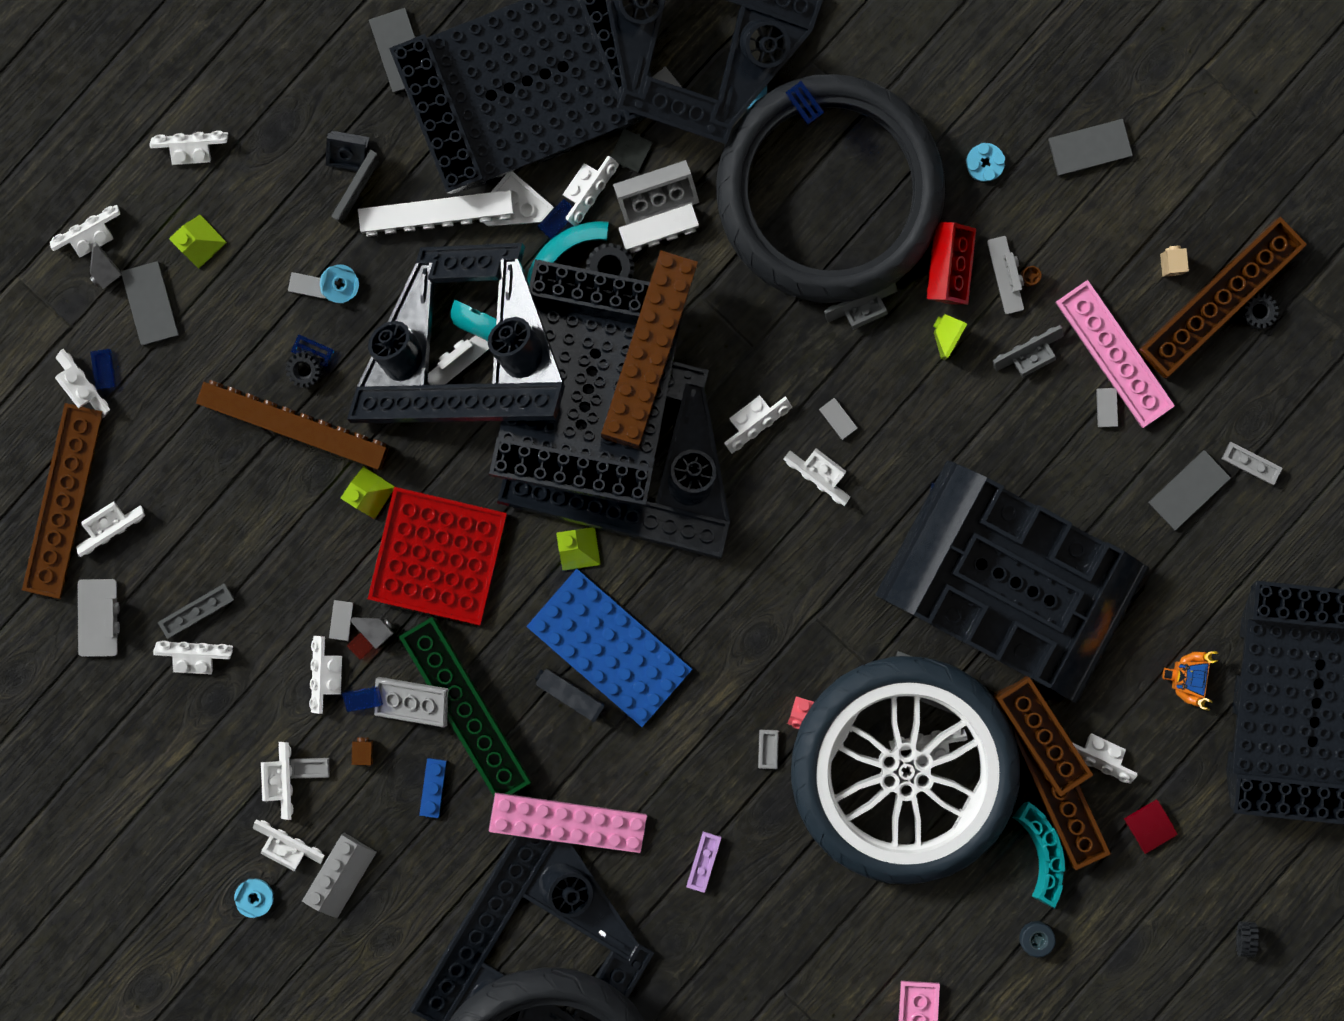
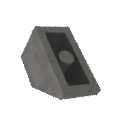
M95 242L92 245L90 274L92 276L90 279L96 286L100 285L104 289L121 276V272Z
M354 617L350 620L375 649L394 634L392 630L394 627L387 619Z

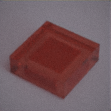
M359 633L347 645L359 659H362L374 647L362 633Z

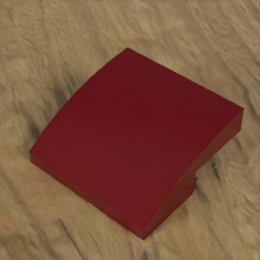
M1157 799L1124 818L1144 854L1178 835Z

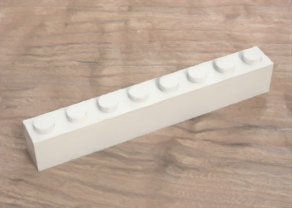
M510 190L362 208L358 209L361 233L366 234V236H377L378 232L385 231V234L397 233L396 230L404 229V232L415 231V227L433 229L435 228L434 225L442 224V227L454 226L453 223L461 222V225L472 224V220L490 222L491 218L499 217V220L511 219L510 216L515 215L513 194Z

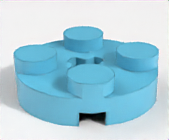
M981 143L972 148L967 155L966 164L968 172L972 178L980 182L994 180L1004 169L1005 156L997 146L990 143ZM988 158L990 167L987 165L985 168L982 167L980 160Z
M346 265L328 267L321 275V294L331 302L344 303L352 299L358 292V278L354 271ZM340 278L342 279L341 282L344 283V287L337 289L334 283Z
M248 879L238 886L234 900L238 911L242 915L255 918L266 914L270 910L274 900V893L265 881L261 879ZM256 893L259 901L251 903L249 895Z

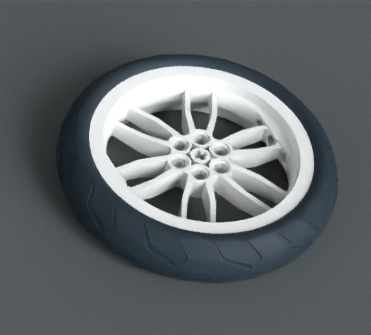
M895 656L876 660L853 669L836 679L817 698L804 717L795 740L792 754L791 782L797 809L807 830L832 859L847 869L873 880L889 884H918L945 878L966 868L976 861L998 839L1013 812L1018 796L1021 769L1020 754L1015 732L1007 715L995 697L979 681L955 666L934 659ZM901 696L914 697V722L909 741H901L897 725L896 699ZM889 698L891 699V724L896 744L892 750H888L869 733L853 725L862 710L874 703ZM921 698L929 699L945 706L961 719L960 722L939 733L922 749L916 748L920 726ZM964 726L968 727L974 738L972 741L950 753L932 758L930 752L945 738ZM849 731H854L882 752L879 758L876 759L858 754L845 747L843 742L848 736ZM975 746L978 748L981 767L980 780L973 791L953 780L931 773L932 767L956 759ZM904 747L911 749L907 756L901 755V750ZM839 749L858 761L881 768V772L856 782L838 794H834L831 780V763ZM921 756L927 757V763L924 765L918 764V759ZM887 757L894 758V762L890 766L884 764V760ZM908 766L910 772L904 775L902 768ZM922 775L928 777L925 784L918 783V778ZM888 776L894 777V782L890 785L884 783L885 778ZM936 782L954 787L967 794L968 799L963 808L958 810L943 801L930 789L933 783ZM880 783L882 788L868 802L851 813L844 814L838 804L839 800L859 789ZM905 785L911 787V791L908 794L901 793V789ZM920 791L925 792L943 808L959 816L950 830L925 842H921V818L916 798L917 793ZM890 792H895L891 843L881 841L866 834L851 822L852 819L873 808ZM902 801H911L915 818L914 844H898V819Z

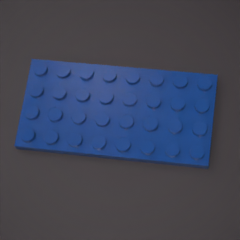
M578 569L571 574L526 626L641 727L644 726L692 670L691 667Z

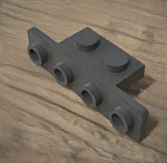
M896 283L871 296L830 306L824 311L827 322L846 315L854 330L887 315V310L881 299L897 292Z
M1061 325L1051 327L1044 334L1034 336L1027 343L1015 346L1006 354L998 355L993 360L995 370L999 371L1014 363L1023 378L1055 361L1056 356L1049 347V344L1064 336L1063 328Z

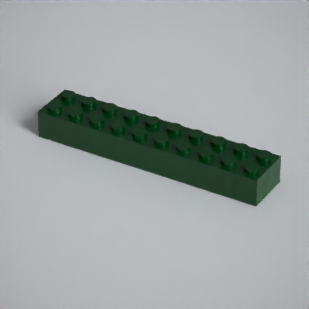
M434 616L399 636L426 684L449 689L447 719L494 797L495 793L511 795L530 784L531 779Z

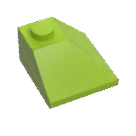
M201 215L184 224L169 238L198 269L227 243Z
M946 314L942 318L938 317L933 325L936 328L934 335L940 357L943 360L950 356L967 325L965 322Z
M363 466L351 481L341 499L375 519L389 499L395 486Z
M591 527L556 533L562 570L600 565L595 528Z

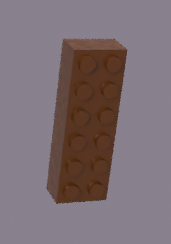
M1024 677L995 696V699L1004 710L1016 732L1059 796L1064 795L1093 776L1030 677Z

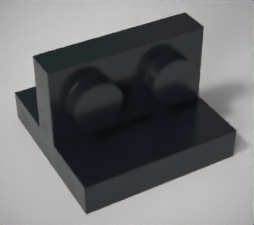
M337 131L328 133L326 166L358 171L365 160L369 137Z

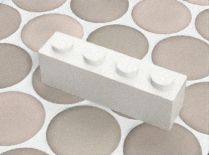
M691 203L619 227V232L625 249L634 253L642 250L641 246L648 244L649 247L660 244L659 240L666 238L667 241L678 238L677 234L685 232V235L696 232L695 228H698L699 224Z

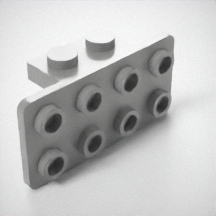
M85 579L78 581V653L80 656H115L118 653L117 633L120 631V624L117 622V614H119L120 607L119 602H117V581L115 579Z

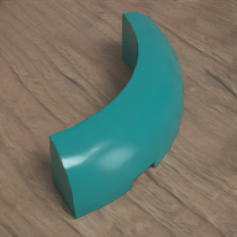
M587 222L570 227L553 237L540 250L535 259L555 263L564 253L579 244L591 241H607L609 222ZM534 259V261H533V263H532V265H531V267H530V269H529V272H528V275H527V278H526L529 285H530V280H531V276H532V271H533V266H534L535 259Z
M454 300L451 309L453 324L488 341L491 330L496 326V318Z
M1026 802L1018 808L1012 818L1027 830L1037 850L1039 875L1032 897L1055 908L1063 888V872H1065L1063 849L1055 829L1052 828L1046 816L1034 805Z

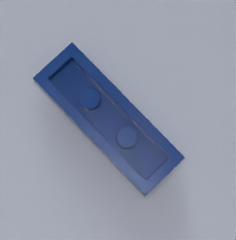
M427 758L419 816L439 818L447 760Z

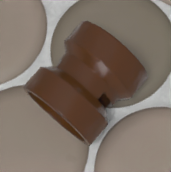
M1029 266L1020 275H1022L1024 285L1031 287L1040 281L1042 274L1039 268Z

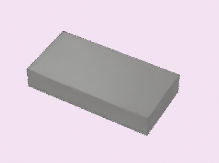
M291 273L288 287L289 292L326 299L321 294L320 278Z
M1116 388L1096 389L1098 427H1117Z
M835 398L819 409L842 440L857 429Z
M334 600L329 638L349 641L353 602Z
M759 730L758 768H778L779 730Z
M329 758L290 759L292 767L291 779L330 777Z

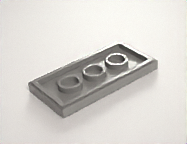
M378 677L375 682L374 715L446 727L449 689Z

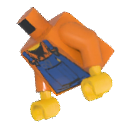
M1192 652L1181 657L1180 661L1175 662L1174 669L1164 668L1162 678L1172 680V688L1176 689V695L1184 702L1197 707L1200 706L1208 711L1210 709L1205 708L1204 704L1206 701L1212 702V700L1205 698L1210 663L1218 662V660H1212L1211 658L1212 654H1218V652Z

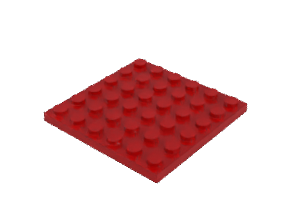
M394 487L368 600L481 625L507 513Z

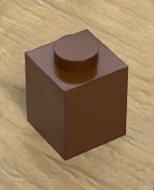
M357 737V740L352 741L351 765H372L373 741H369V737Z

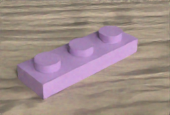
M703 831L686 885L687 888L705 893L721 836Z

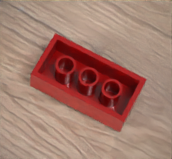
M939 222L933 237L927 299L947 304L968 305L976 228L954 222Z

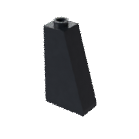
M548 668L545 671L540 670L535 678L538 681L536 684L538 687L593 722L596 721L605 706V703Z

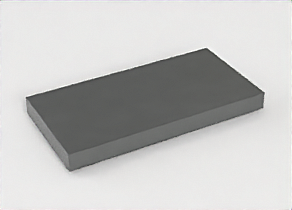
M402 8L369 19L393 93L405 90V87L389 48L415 38L406 9Z
M1123 119L1048 139L1058 176L1133 156Z
M369 151L331 216L340 224H343L380 161V157L374 151Z
M156 261L121 271L141 345L179 336L159 262Z
M1203 450L1148 503L1173 530H1176L1218 491L1230 477Z

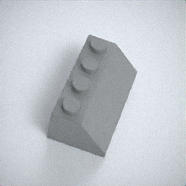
M686 160L613 184L626 225L691 203L692 205L699 203Z
M343 833L302 902L319 912L338 918L377 852Z

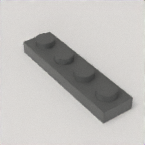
M224 583L160 620L158 624L166 638L169 639L235 599Z

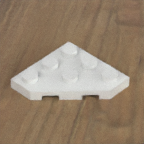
M512 171L507 173L491 192L510 190L513 194L515 215L510 216L511 219L499 220V217L491 218L490 222L483 223L487 226L541 223L554 207Z

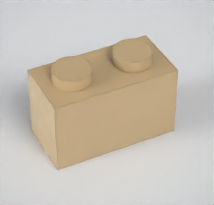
M1170 246L1165 249V252L1160 254L1162 277L1182 275L1189 271L1187 248L1181 249V246Z

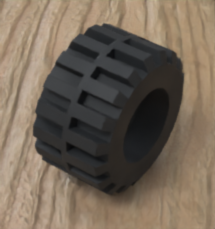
M613 243L602 244L590 253L586 263L587 270L599 272L600 262L604 258L615 257L622 265V271L619 276L633 278L635 269L633 259L622 246Z

